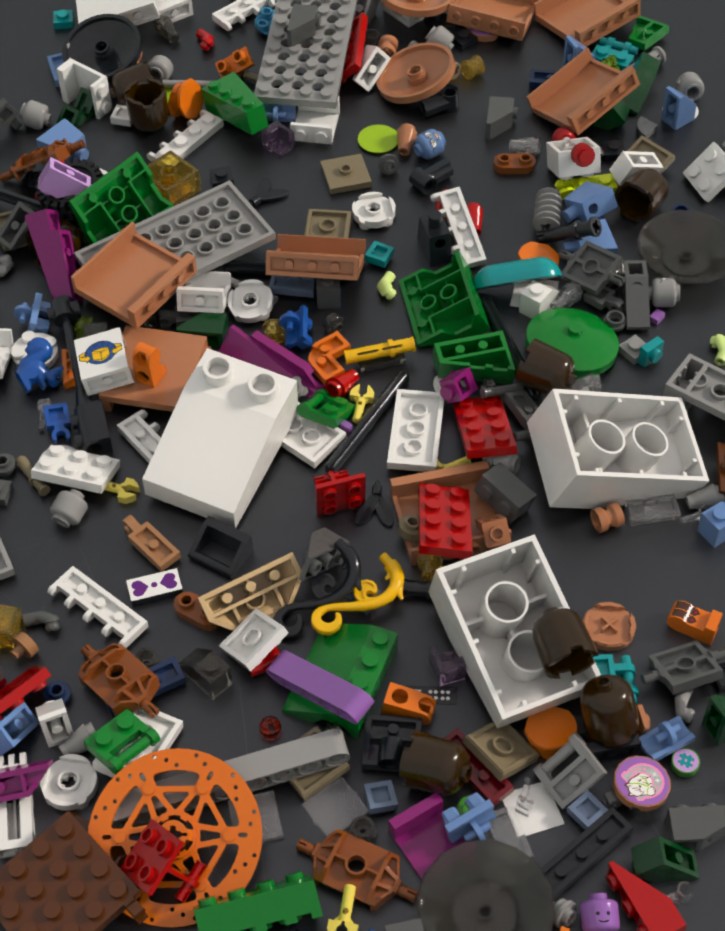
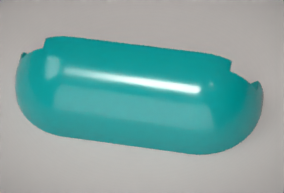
M534 257L485 266L477 272L473 282L477 290L531 282L532 280L561 277L562 273L558 265L551 259Z

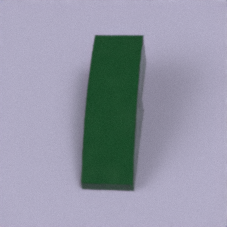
M644 51L634 65L640 85L622 99L630 109L629 112L636 116L649 93L661 61Z

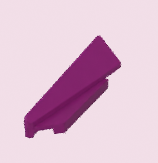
M234 324L229 328L220 347V353L289 378L299 376L302 379V385L308 389V394L305 397L309 399L313 397L317 390L325 389L324 384L311 376L314 369L308 362L258 330L249 337Z
M52 759L1 768L0 802L31 796L48 769L52 766Z

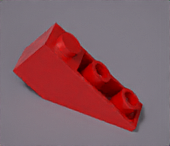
M614 861L608 863L606 875L608 885L613 892L618 891L622 898V908L629 918H634L638 925L636 927L637 931L686 930L687 924L671 898Z

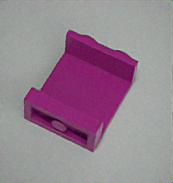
M438 793L432 794L388 820V833L426 888L433 884H442L448 879L449 874L457 869L461 871L468 868L474 862L476 846L473 842L467 845L463 839H460L451 844L447 837L442 817L443 799Z

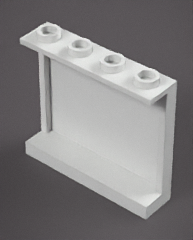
M76 0L78 24L100 14L124 16L131 20L135 26L160 18L155 0Z

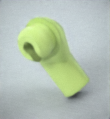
M387 271L377 284V290L387 300H391L396 295V290L392 288V282L396 276L391 271Z
M717 334L710 338L711 347L718 348L714 363L718 366H724L725 336Z

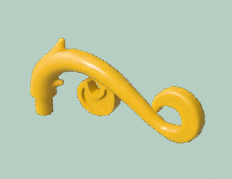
M386 552L381 554L379 560L385 566L384 570L387 572L385 580L390 579L388 588L377 596L378 589L375 582L368 579L361 580L362 590L359 591L356 587L353 590L355 602L327 604L313 611L311 615L313 629L321 635H332L340 630L342 626V616L340 613L336 612L334 621L330 623L322 621L321 617L329 611H369L386 606L397 596L402 600L405 577L398 561L392 559Z

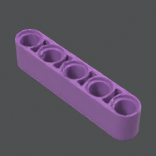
M282 650L266 669V673L278 684L355 725L360 722L374 704L373 698L363 689L287 650Z

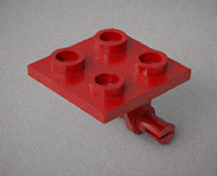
M347 469L337 472L331 470L327 471L325 475L313 477L317 516L323 514L330 515L347 508L354 509L364 504L366 495L365 473L349 476Z
M151 819L131 852L126 856L120 869L131 881L150 896L153 895L167 872L184 881L174 897L186 903L194 888L197 889L200 885L198 881L208 866L196 860L188 875L172 867L173 861L185 843L158 822Z

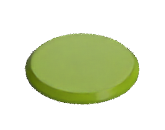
M371 125L359 133L358 143L361 148L368 152L385 153L393 150L398 145L397 132L386 125Z

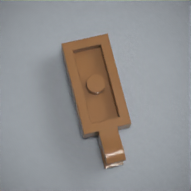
M128 515L122 520L126 525L124 530L129 534L128 541L160 572H163L181 558L180 551L148 521L140 525L132 515Z

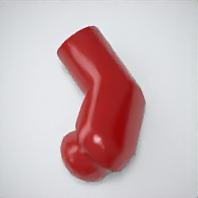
M198 29L196 37L202 41L200 47L205 51H209L210 47L214 45V38L203 29Z
M277 646L271 650L259 665L251 672L249 671L251 677L266 672V669L280 653Z

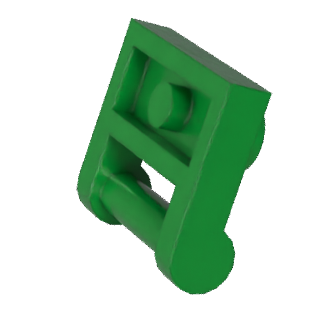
M321 388L307 402L300 403L296 411L303 418L335 429L343 420H346L354 413L355 404L348 402L347 399L342 397L330 396L327 390ZM319 404L323 405L318 410L313 409Z
M126 709L84 740V747L112 773L117 774L124 768L126 763L147 747L155 746L161 739L155 729L149 728L130 710ZM139 736L141 737V739H139L137 742H135L133 745H131L129 748L123 751L120 755L114 756L127 745H129L131 742H133L135 739H137Z

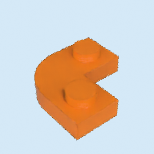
M338 331L315 342L308 356V363L314 369L313 373L324 385H326L329 378L345 372V369L335 359L344 355V350H351L350 343Z

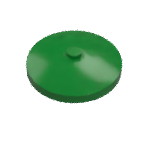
M553 308L537 314L529 322L525 335L526 348L536 338L570 355L575 363L574 374L577 375V378L592 377L604 373L614 364L619 350L618 337L610 325L592 313L574 308Z

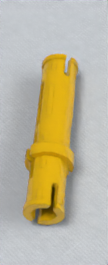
M413 336L395 341L388 339L385 343L344 350L346 365L386 356L393 358L396 354L414 352L416 347Z

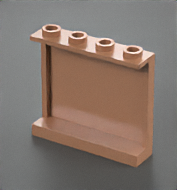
M455 0L454 4L449 3L446 22L522 41L534 17V3L539 0Z
M539 0L534 3L535 21L564 40L566 36L570 35L586 47L641 15V0Z
M586 48L526 96L534 114L560 127H566L576 135H580L636 89L640 83L635 68L628 66L623 71L615 69L593 59L589 48Z
M131 222L110 242H107L80 269L76 270L71 276V281L76 294L138 329L176 293L178 286H183L197 273L195 256L187 253L181 258L137 234L135 223Z
M277 234L276 251H266V275L358 281L365 263L366 239Z
M126 325L122 335L126 342L125 352L134 383L100 392L99 399L102 400L104 411L111 412L114 403L173 412L185 384L206 349H211L208 346L207 336L143 327L136 329L133 326ZM139 342L158 348L161 354L160 363L166 366L167 372L155 388L137 382L135 379L132 354Z
M487 460L391 478L390 496L398 523L403 516L418 515V489L420 483L469 489L472 555L503 546L487 548L483 533L477 529L475 519L498 514L473 491L482 474L490 469ZM403 539L411 566L427 565L434 561L454 559L451 557L419 554V541Z

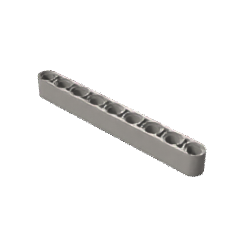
M331 729L223 762L231 766L243 778L250 790L254 792L340 766L350 759L343 732L339 729ZM186 772L156 781L157 786H194L199 779V774ZM210 773L207 780L211 779L213 773ZM215 786L210 793L214 803L230 799L219 786ZM138 787L131 790L120 804L112 823L113 829L124 827L142 797ZM188 793L164 794V797L174 809L188 796ZM196 796L184 811L196 809L200 796ZM157 797L152 798L157 816L165 813L167 809ZM144 805L132 827L150 822L151 816L147 805Z

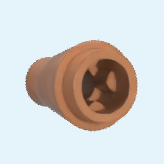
M405 123L397 129L398 153L402 156L410 154L417 136L416 128L412 124Z

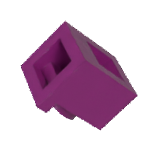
M470 367L449 372L448 376L439 381L441 386L440 395L448 404L461 402L478 390ZM462 378L464 379L466 387H462V384L460 382Z

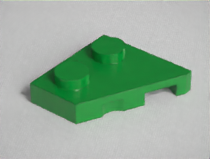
M639 16L636 18V25L632 28L629 42L633 46L639 47V50L645 51L669 33V25Z

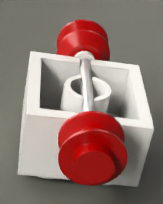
M560 127L554 131L552 141L546 142L547 167L561 180L573 179V176L579 175L582 177H592L594 173H601L600 146L590 138H575L574 133L570 129Z

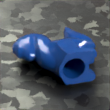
M40 337L33 338L27 343L25 348L27 355L21 359L15 371L16 378L26 394L32 390V386L38 384L42 391L46 389L45 382L50 387L56 388L59 385L61 372L64 369L63 366L48 370L44 363L51 358L53 348L46 339Z

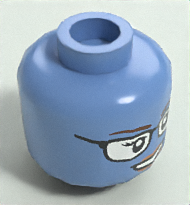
M428 129L416 136L413 148L418 157L421 156L425 160H430L444 152L446 140L440 131Z

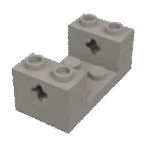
M689 353L666 382L663 396L681 397L686 412H688L692 405H695L725 420V395L715 394L719 390L725 392V370Z

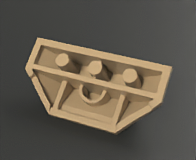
M293 552L219 586L197 599L208 622L234 631L255 608L273 619L279 609L292 604L302 582L299 579L301 569Z

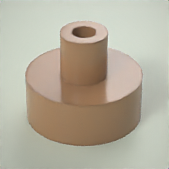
M22 631L12 639L16 647L10 651V654L16 660L22 655L31 659L39 651L36 643Z

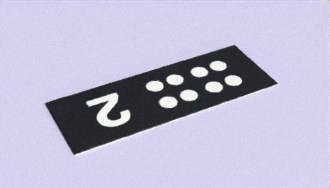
M406 686L433 697L437 704H457V687Z

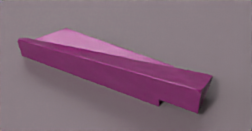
M44 209L26 214L25 220L52 298L66 295L73 300L78 299V302L81 303L83 297L74 292L71 276L78 270L71 232L60 228L59 212L57 210Z

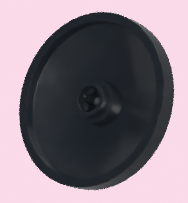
M117 14L96 15L79 23L68 34L62 49L63 61L66 62L71 58L107 76L108 82H111L115 72L137 63L142 52V39L137 27L128 18Z

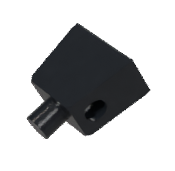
M433 210L429 215L419 218L417 239L430 267L451 263L450 231L442 213Z

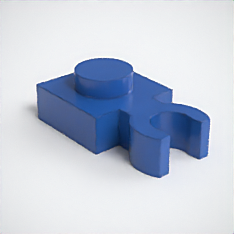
M67 402L43 406L47 431H52L53 444L57 445V437L61 435L66 437L67 443H70V431L67 428L71 427Z

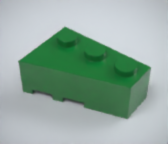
M503 330L434 343L432 359L438 378H445L453 370L470 367L475 381L513 384L515 367Z

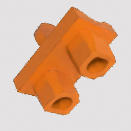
M246 46L240 50L237 49L230 56L215 63L221 78L232 72L242 76L246 70L255 66Z

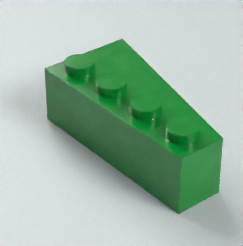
M235 72L218 80L211 81L207 86L201 88L208 112L251 135L269 126L264 104Z
M296 871L285 875L286 880L277 883H274L273 879L256 883V889L246 892L244 887L228 891V897L216 900L215 896L198 900L197 906H193L198 931H267L273 927V922L278 921L279 925L286 924L287 926L298 923V920L302 919V915L311 913L312 919L322 917L323 914L314 879L309 874L303 875L302 871Z

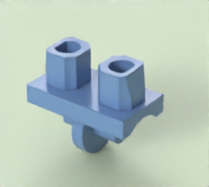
M263 103L267 121H273V124L295 122L296 106Z
M36 292L32 308L28 303L24 302L22 305L15 307L14 316L21 324L29 321L27 331L47 334L50 322L38 316L48 318L46 308H50L51 303L41 301L43 294Z
M677 716L669 721L659 723L658 727L641 735L639 740L641 743L640 747L645 756L659 761L694 742L696 737L686 728L681 717Z
M476 792L465 800L469 811L463 815H460L455 807H450L442 812L445 830L451 844L464 838L466 843L475 838L481 845L487 842L484 833L492 829L489 822L496 819L493 810L494 805L490 799L485 801Z

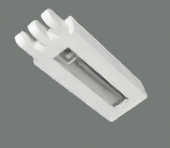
M26 752L19 753L20 763H16L15 754H8V765H5L3 755L0 756V769L27 764ZM33 794L29 797L20 798L19 802L16 799L13 800V803H7V801L0 802V859L14 857L36 838Z

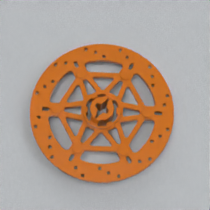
M165 749L152 752L134 760L121 769L108 782L95 803L88 826V833L112 860V847L122 846L126 855H128L137 843L135 840H130V835L142 833L147 825L132 827L144 805H147L151 819L160 825L162 824L173 835L175 830L184 835L178 837L185 844L171 865L175 864L182 873L187 875L190 873L183 864L185 860L193 857L194 863H196V860L201 861L198 854L199 849L218 846L207 865L208 867L198 881L200 885L197 889H193L196 893V899L181 904L153 902L150 900V895L136 885L142 894L138 902L149 916L143 923L167 928L195 925L197 923L194 920L193 906H197L198 900L205 898V893H208L209 896H215L216 900H218L220 896L222 898L228 897L227 892L241 887L245 889L256 870L261 854L263 838L262 821L252 791L231 766L217 757L198 750ZM171 771H187L199 774V779L194 786H157L154 781L155 775ZM210 773H213L211 779L207 780ZM141 774H144L146 778L145 781H142L140 777ZM215 786L221 787L232 801L239 820L238 826L228 827L210 796ZM138 787L142 797L124 827L113 829L112 823L120 804L131 790ZM188 793V796L174 809L164 797V794ZM196 796H200L194 815L191 816L184 810ZM153 797H157L167 809L160 816H157L152 801ZM205 804L209 805L218 822L217 826L199 823ZM180 817L187 824L190 822L193 829H188L180 821L171 820L170 818ZM201 831L220 833V838L201 842ZM246 833L247 837H239V834ZM111 836V839L104 840L103 837ZM238 845V853L230 871L219 885L212 887L208 878L226 846ZM161 881L157 888H180L184 881ZM127 910L123 911V913L133 918Z

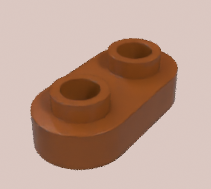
M502 153L497 155L493 162V169L499 174H529L536 167V158L529 153Z
M182 592L174 599V609L178 617L205 631H212L219 627L208 622L197 599L200 597L193 592Z

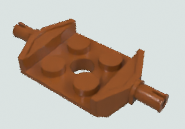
M63 138L61 141L55 140L50 145L37 148L29 154L24 153L15 161L13 167L10 166L9 171L0 174V180L5 182L16 178L19 181L27 171L36 167L35 164L39 162L46 164L50 157L61 162L74 154V152L85 148V143L81 139L71 144L70 142L68 143L66 138Z
M114 643L101 651H95L89 644L81 648V653L89 660L80 667L78 674L80 682L83 686L87 685L112 708L115 717L126 709L132 713L141 709L150 718H154V714L156 716L159 714V708L150 702L160 687L159 679L122 644ZM115 672L122 673L118 677H111Z
M338 829L331 832L321 843L318 842L316 845L302 838L299 839V843L296 845L297 851H301L314 859L313 879L316 886L321 883L343 893L344 886L352 884L356 887L354 899L369 905L372 912H376L394 896L398 895L412 903L415 902V898L418 896L419 891L402 885L399 855ZM354 860H359L364 863L365 867L359 872H354L349 869L348 865Z

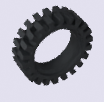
M69 159L64 160L66 165L90 176L91 184L103 176L100 168L91 161L88 163L85 159H82L81 162L78 159H73V163L70 164ZM38 185L35 186L36 195L42 210H57L59 212V219H66L68 217L69 221H74L75 215L68 203L71 199H56L52 195L48 196L42 193L37 188Z

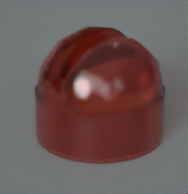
M272 715L262 718L259 724L260 735L266 740L278 738L282 731L278 718ZM268 723H272L273 731H269Z

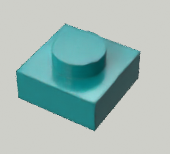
M73 10L53 11L54 30L74 28Z
M374 241L365 253V261L385 268L394 255V247Z
M657 336L640 348L638 363L645 368L651 363L658 362L663 355L664 341Z

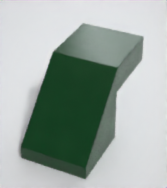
M81 87L74 106L64 103L57 123L65 118L76 128H79L95 113L91 91Z

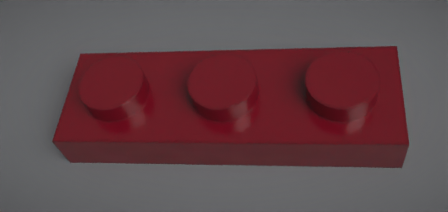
M457 727L444 739L457 742L465 748L469 756V765L472 766V775L468 783L485 801L490 799L492 804L496 806L514 791V786L507 779L500 782L462 743L465 735Z

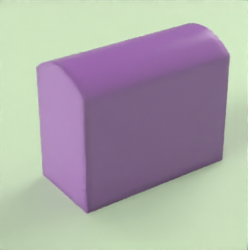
M656 309L650 315V322L658 325L665 318V312Z
M343 420L340 424V429L346 432V437L352 431L353 425Z

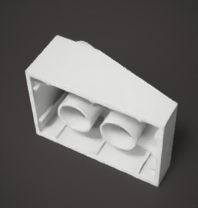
M207 348L185 384L142 478L145 495L205 518L211 516L236 529L282 445V441L298 415L296 411L298 406L297 380Z
M552 389L527 421L549 507L594 509L597 507L605 508L607 504L617 502L622 506L685 498V495L702 489L709 482L681 397Z
M535 534L436 569L428 591L452 646L497 729L580 697V692L586 682L601 675L596 663L572 676L570 671L560 673V679L549 678L544 672L532 636L533 625L543 615V612L549 608H570Z

